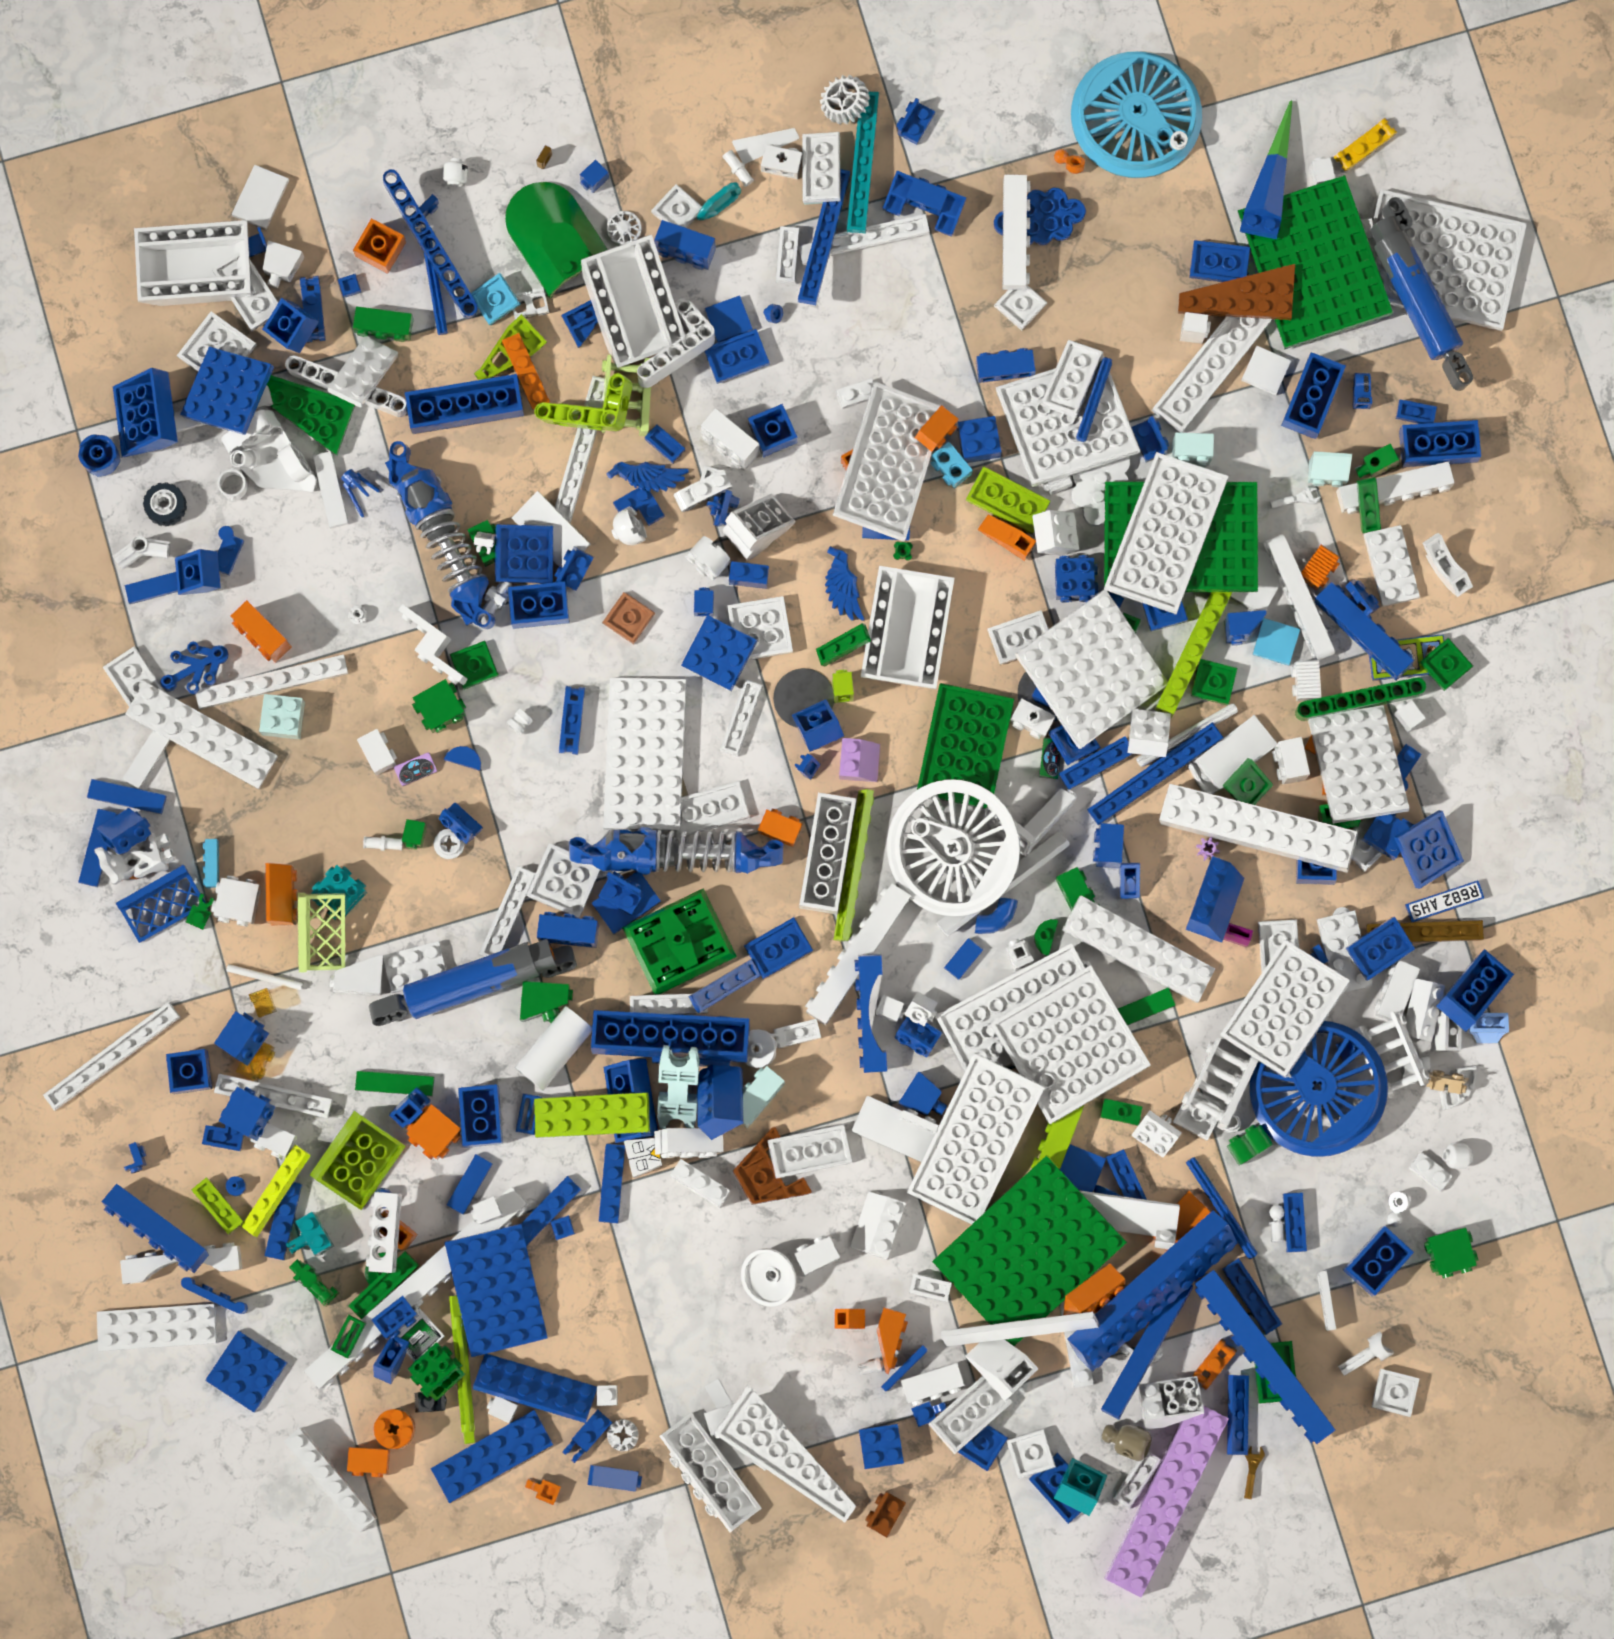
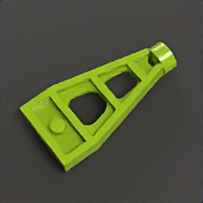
M522 314L506 328L481 368L474 373L478 380L492 378L513 367L502 344L503 339L519 333L530 357L547 343ZM498 352H502L508 358V361L501 367H496L492 363L493 358ZM483 370H486L488 372V376L483 372Z

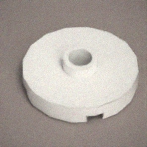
M761 1029L749 1031L748 1061L745 1062L748 1066L754 1068L766 1067L775 1059L777 1043L768 1031ZM756 1045L759 1046V1051H758V1052L755 1051V1046H756Z

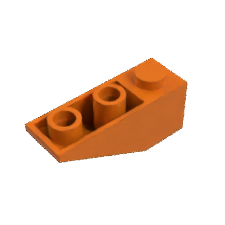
M989 514L978 528V531L1023 561L1027 559L1036 545V540L1021 530Z
M883 1308L877 1328V1336L885 1372L889 1374L891 1368L895 1369L897 1357H894L895 1351H900L903 1339H899L901 1332L905 1333L908 1321H905L906 1314Z

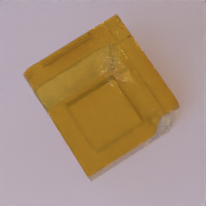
M268 988L248 994L259 1018L277 1012Z

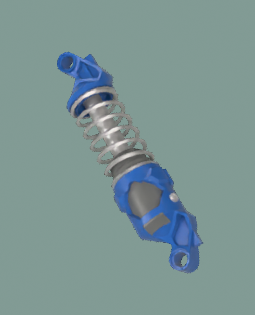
M401 441L393 442L390 446L389 461L385 462L389 470V482L398 491L397 497L403 501L406 507L405 513L410 523L414 524L417 530L422 531L421 538H427L428 541H431L426 545V549L440 546L441 550L434 553L431 559L437 560L445 557L447 561L441 563L437 570L443 571L448 568L452 570V572L443 577L442 581L448 582L456 578L458 582L448 588L451 597V607L462 616L467 626L474 623L483 629H491L495 625V617L481 608L483 595L489 581L486 575L481 574L482 567L474 565L477 557L469 554L471 545L464 543L466 535L458 532L460 523L453 521L455 517L451 507L453 503L448 493L443 491L440 485V477H436L431 469L410 465L411 450L409 446ZM400 447H403V453L401 455H397V450ZM462 536V540L455 544L452 537ZM468 547V550L461 555L458 548ZM472 557L473 561L466 566L463 559ZM478 568V573L471 576L469 569ZM488 615L489 620L483 625L481 620L484 616Z
M642 827L635 832L611 830L606 837L594 845L589 844L582 837H574L569 841V858L572 862L591 864L602 871H629L632 869L642 875L658 872L660 868H663L666 872L668 866H675L676 871L679 872L682 859H687V866L690 872L694 869L695 859H699L700 868L703 873L706 871L708 859H712L713 870L717 873L720 867V860H725V867L728 873L732 870L733 873L743 872L748 874L759 867H771L783 863L784 845L779 840H771L760 848L748 840L741 831L733 832L731 845L727 844L724 831L720 834L719 844H714V837L711 831L707 834L706 844H702L699 831L695 832L693 844H689L686 831L682 833L681 843L678 844V839L673 830L669 833V836H666L660 830L656 832V830Z

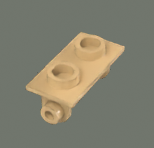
M1433 1070V1072L1429 1073L1431 1080L1428 1079L1427 1087H1430L1431 1090L1445 1091L1446 1084L1450 1093H1466L1467 1086L1464 1084L1469 1078H1464L1463 1074L1452 1073V1075H1447L1441 1070Z

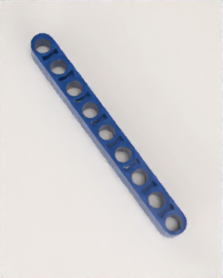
M393 169L385 171L383 174V184L461 315L467 319L475 317L477 314V303L399 173ZM391 175L395 176L397 180L395 183H388L386 178ZM398 192H404L406 194V198L399 200L396 197V194ZM408 208H413L416 210V213L413 216H409L405 211ZM418 224H423L426 229L423 232H418L415 227ZM432 240L436 245L433 248H427L425 242ZM438 256L445 259V262L441 265L435 262V258ZM448 272L453 273L455 276L451 281L446 280L444 277ZM462 289L465 294L462 297H457L454 291ZM466 305H472L474 307V311L472 313H467L464 311V307Z

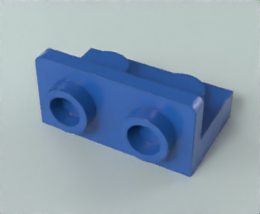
M915 98L914 102L910 101L906 108L907 114L904 118L901 117L896 127L898 128L899 136L917 145L933 119L935 111L920 104L919 99Z
M1153 416L1149 417L1147 421L1131 427L1145 462L1153 460L1156 452L1164 455L1167 454L1168 440L1166 437H1162L1160 432L1162 430L1161 425Z
M573 547L572 550L568 549L563 558L566 561L564 566H559L554 575L557 577L556 582L565 581L567 587L577 591L594 556L576 547Z
M456 802L448 809L442 810L439 817L441 823L449 828L465 844L469 843L483 829Z
M906 1017L894 1038L901 1044L913 1049L917 1054L927 1058L942 1032L928 1023L923 1026Z
M402 1295L371 1320L385 1339L391 1338L392 1340L401 1333L400 1329L405 1325L408 1328L417 1321L415 1318L418 1314Z

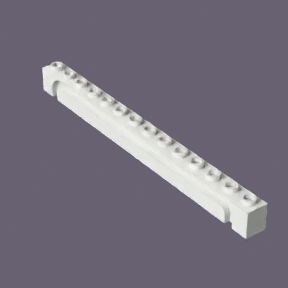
M510 1187L497 1199L503 1216L484 1224H479L478 1221L475 1222L473 1220L452 1240L508 1227L512 1224L511 1220L515 1216L519 1218L527 1211L525 1207L528 1205ZM446 1247L441 1248L361 1320L367 1324L349 1359L331 1351L330 1347L304 1370L319 1389L323 1387L325 1389L329 1388L335 1382L333 1378L338 1374L342 1376L350 1369L348 1365L352 1361L358 1362L364 1356L363 1352L368 1347L372 1349L379 1343L378 1338L382 1334L371 1319L402 1295L411 1307L416 1310L424 1303L422 1299L425 1296H432L438 1290L437 1286L442 1281L445 1284L452 1278ZM357 1324L344 1350L345 1353L347 1352L352 1340L354 1339L360 1327V1324ZM348 1332L341 1338L337 1349L340 1350Z

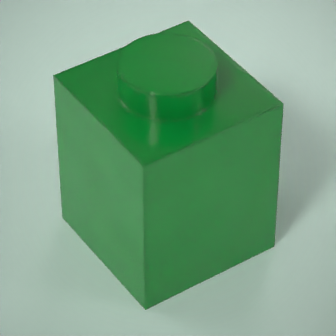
M406 819L402 843L406 845V848L417 850V847H423L427 829L426 823Z

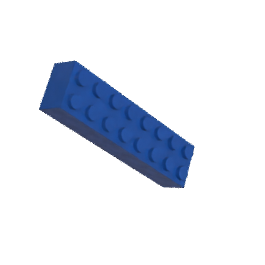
M594 1010L591 1051L592 1054L660 1058L663 1046L668 1045L674 1056L684 1058L688 1055L691 1047H697L699 1060L747 1062L750 1020L749 1018Z

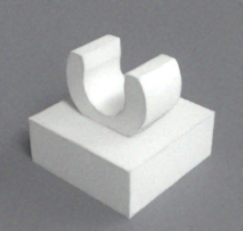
M477 532L474 538V545H477L476 551L480 553L481 547L485 546L487 554H490L495 544L496 534Z

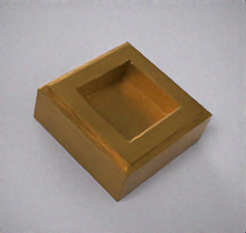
M545 145L536 160L537 167L545 169L552 157L550 147Z

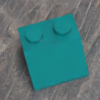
M1072 1458L1058 1486L1054 1499L1090 1516L1099 1500L1108 1475Z

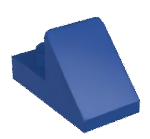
M1122 863L1119 867L1120 899L1140 898V863Z

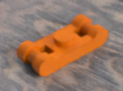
M1221 1338L1191 1377L1197 1376L1198 1382L1202 1384L1201 1387L1207 1390L1237 1350L1234 1347H1229L1226 1341ZM1220 1350L1226 1353L1224 1358L1217 1354ZM1204 1370L1210 1374L1208 1378L1202 1375Z

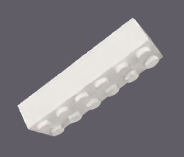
M818 792L799 904L800 909L838 914L856 798Z

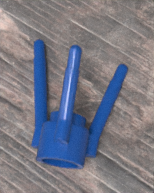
M349 469L341 477L344 482L343 487L347 490L357 511L363 518L364 514L351 488L355 489L358 487L366 497H369V493L362 487L361 481L378 493L380 490L362 477L359 472L356 473L353 469Z

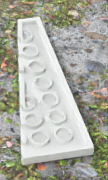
M747 1385L716 1430L715 1435L843 1522H846L856 1508L854 1502L752 1387Z

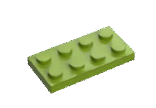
M984 466L966 498L967 502L1031 535L1035 532L1033 515L1045 512L1050 504V500Z

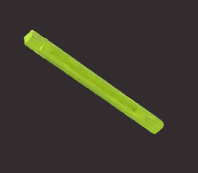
M449 1296L454 1356L463 1365L461 1369L465 1373L457 1382L461 1432H463L464 1444L475 1443V1423L467 1337L457 1296Z

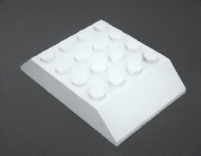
M247 220L134 228L138 302L157 306L232 301L230 297L241 298L251 294ZM240 252V256L237 258V266L241 270H238V275L216 277L212 268ZM221 283L228 284L230 291H225ZM235 283L239 284V290H237Z
M652 235L581 259L583 278L606 347L617 368L655 355L685 336Z
M879 566L868 629L871 641L865 647L861 671L862 678L930 689L937 688L954 578Z

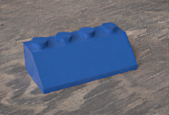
M1214 856L1211 857L1185 930L1221 943L1223 942L1245 879L1230 862Z
M632 1059L604 1066L608 1095L649 1093L650 1132L614 1134L615 1143L655 1136V1131H658L646 1059Z
M712 1064L699 1071L697 1085L698 1127L711 1140L744 1123L743 1071L741 1067Z

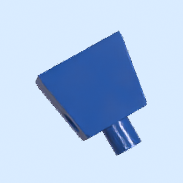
M919 1071L898 1103L925 1116H928L931 1109L942 1115L947 1107L946 1104L938 1100L942 1094L941 1090Z

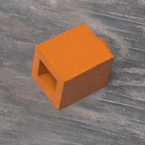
M835 1309V1329H865V1309Z

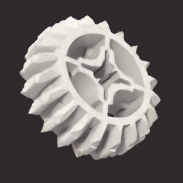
M850 74L847 78L844 75L841 76V79L835 77V82L829 81L830 86L824 87L826 92L821 93L823 98L820 100L821 109L825 113L824 115L832 122H837L840 125L844 122L848 125L849 120L855 123L856 117L861 118V112L866 113L864 107L869 106V90L858 77L853 78ZM849 89H854V90H856L857 92H856V93L849 92ZM837 106L841 110H834L833 107Z

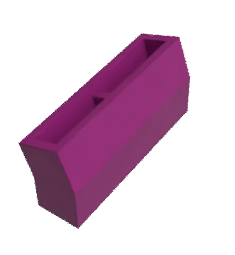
M1229 923L1223 940L1247 948L1253 931Z

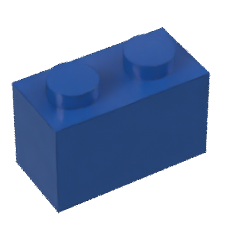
M731 561L729 585L767 589L769 566Z

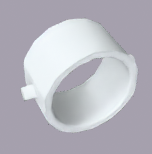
M231 468L222 472L218 477V489L231 502L239 500L246 494L248 489L247 480L240 471ZM232 475L241 477L243 479V487L239 492L227 494L223 491L222 485L227 477Z

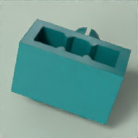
M310 1212L295 1221L301 1231V1235L286 1243L287 1247L290 1248L291 1254H294V1252L306 1245L311 1248L315 1256H319L334 1247L315 1212Z

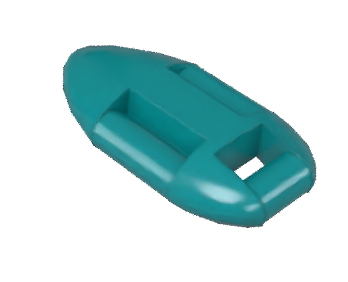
M737 182L730 183L710 197L698 212L697 220L712 218L732 204L741 194L739 184Z

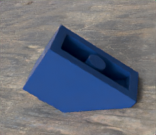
M399 1337L392 1340L389 1338L373 1365L375 1378L392 1384L401 1369L409 1346L408 1341Z

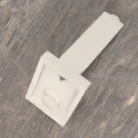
M1060 789L1024 828L1014 820L1018 830L1020 853L1027 857L1036 843L1074 804L1077 796L1073 791ZM989 806L986 808L983 819L993 811ZM997 815L986 823L992 829L1002 825ZM1004 829L996 832L1003 839L1006 838Z

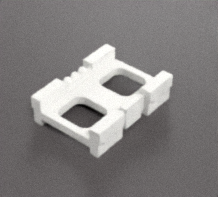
M543 287L532 289L533 292L529 291V293H514L519 301L525 302L527 308L525 312L517 313L514 309L515 319L521 314L525 319L537 314L538 316L549 314ZM541 296L544 299L545 306L536 309L532 300Z

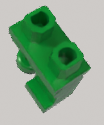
M297 1259L289 1267L296 1274L293 1277L295 1281L306 1287L323 1306H327L340 1294L333 1286L330 1289L327 1288L322 1282L320 1275L315 1273L316 1269L312 1265H305L301 1260Z

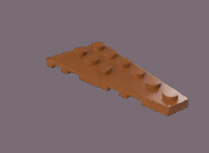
M1295 264L1179 293L1178 314L1189 312L1211 316L1291 320Z

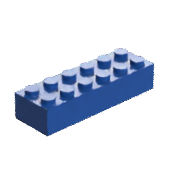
M517 374L405 392L412 434L524 416Z

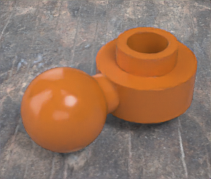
M1058 149L1054 154L1055 161L1059 164L1066 163V169L1069 172L1077 174L1084 170L1085 160L1077 155L1069 157L1068 152L1064 149Z

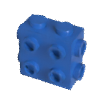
M1081 555L1078 558L1060 556L1059 559L1055 560L1056 600H1060L1062 603L1072 602V600L1087 602L1095 594H1098V582H1095V575H1098V564H1094V558H1089L1088 555Z
M127 808L97 828L104 843L119 855L128 852L131 847L145 841L151 835L148 820L145 817L142 818L137 811L134 812L130 808Z
M235 1011L214 1044L248 1066L269 1033L263 1029L265 1025L256 1019L252 1022L254 1018L244 1012L242 1015Z
M246 1086L244 1090L236 1087L230 1096L226 1108L221 1112L219 1122L258 1141L264 1132L268 1120L273 1116L276 1106L270 1104L271 1099L261 1094L259 1097L255 1096L256 1091Z

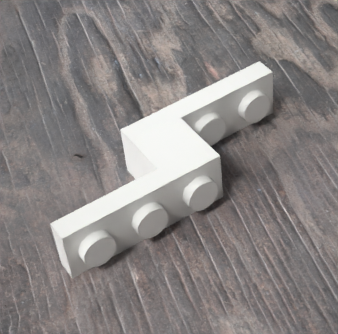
M402 604L398 610L403 613L402 618L410 624L414 621L418 624L416 628L425 634L415 648V651L419 653L417 657L426 664L428 661L433 663L432 668L440 674L444 671L449 675L447 679L455 685L459 682L464 686L468 679L439 659V656L452 639Z

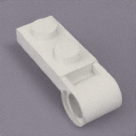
M723 469L676 492L674 497L681 512H685L694 508L698 503L732 488Z

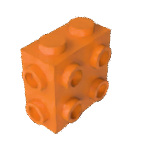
M432 1104L429 1107L426 1105L420 1114L421 1117L417 1121L414 1120L407 1127L408 1132L406 1134L410 1137L408 1141L415 1147L420 1145L425 1149L422 1153L430 1160L433 1157L437 1160L439 1158L443 1159L450 1151L448 1147L452 1142L456 1144L462 1137L461 1128Z

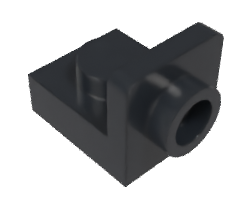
M422 1392L414 1393L415 1413L445 1411L447 1403L445 1394L435 1401L431 1396L427 1398Z

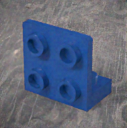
M615 871L613 874L608 872L606 875L608 880L598 896L626 913L633 915L643 898L641 886L633 881H630V883L626 882L623 879L624 877Z

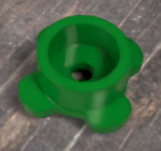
M895 542L894 559L911 560L912 555L910 553L913 545L910 542Z

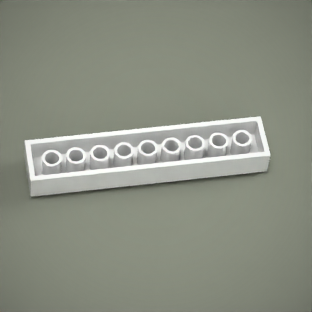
M1169 784L1159 819L1161 825L1348 873L1358 837L1357 831L1174 784Z

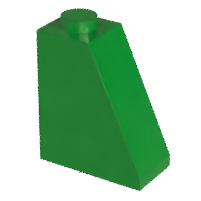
M524 981L522 985L520 1021L526 1022L541 1016L547 1011L569 1006V1001H573V989H570L569 984Z

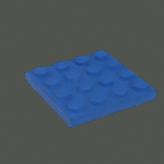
M209 347L180 415L187 419L246 435L274 366L266 362Z

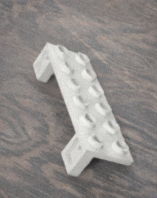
M1080 1191L1116 1231L1156 1236L1155 1248L1170 1249L1175 1244L1179 1204Z

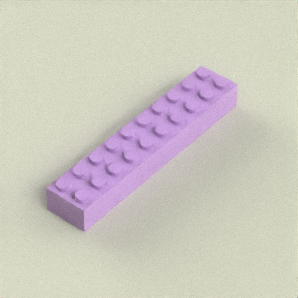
M1203 1406L1204 1414L1180 1422L1104 1579L1141 1598L1229 1418Z

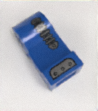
M1354 373L1353 409H1370L1372 406L1370 373Z

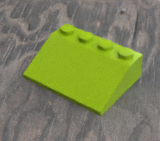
M354 1111L312 1170L310 1176L362 1210L406 1146Z

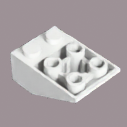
M1004 1339L979 1342L965 1356L1005 1400L1038 1370L1037 1366L1023 1352Z
M1197 1376L1139 1384L1138 1395L1145 1430L1164 1428L1204 1414Z

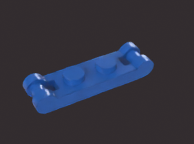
M319 275L309 279L301 277L300 286L303 309L319 321L315 329L318 328V332L312 333L307 343L313 342V340L326 341ZM307 286H314V290L308 291Z
M566 686L559 753L572 752L575 755L579 753L585 687L575 689L572 686ZM571 696H578V701L571 700ZM566 739H573V745L566 744Z
M184 1277L181 1280V1286L184 1289L233 1312L245 1314L248 1311L246 1303L230 1301L231 1296L222 1292L219 1295L213 1293L214 1288L205 1284L202 1287L196 1285L193 1278Z

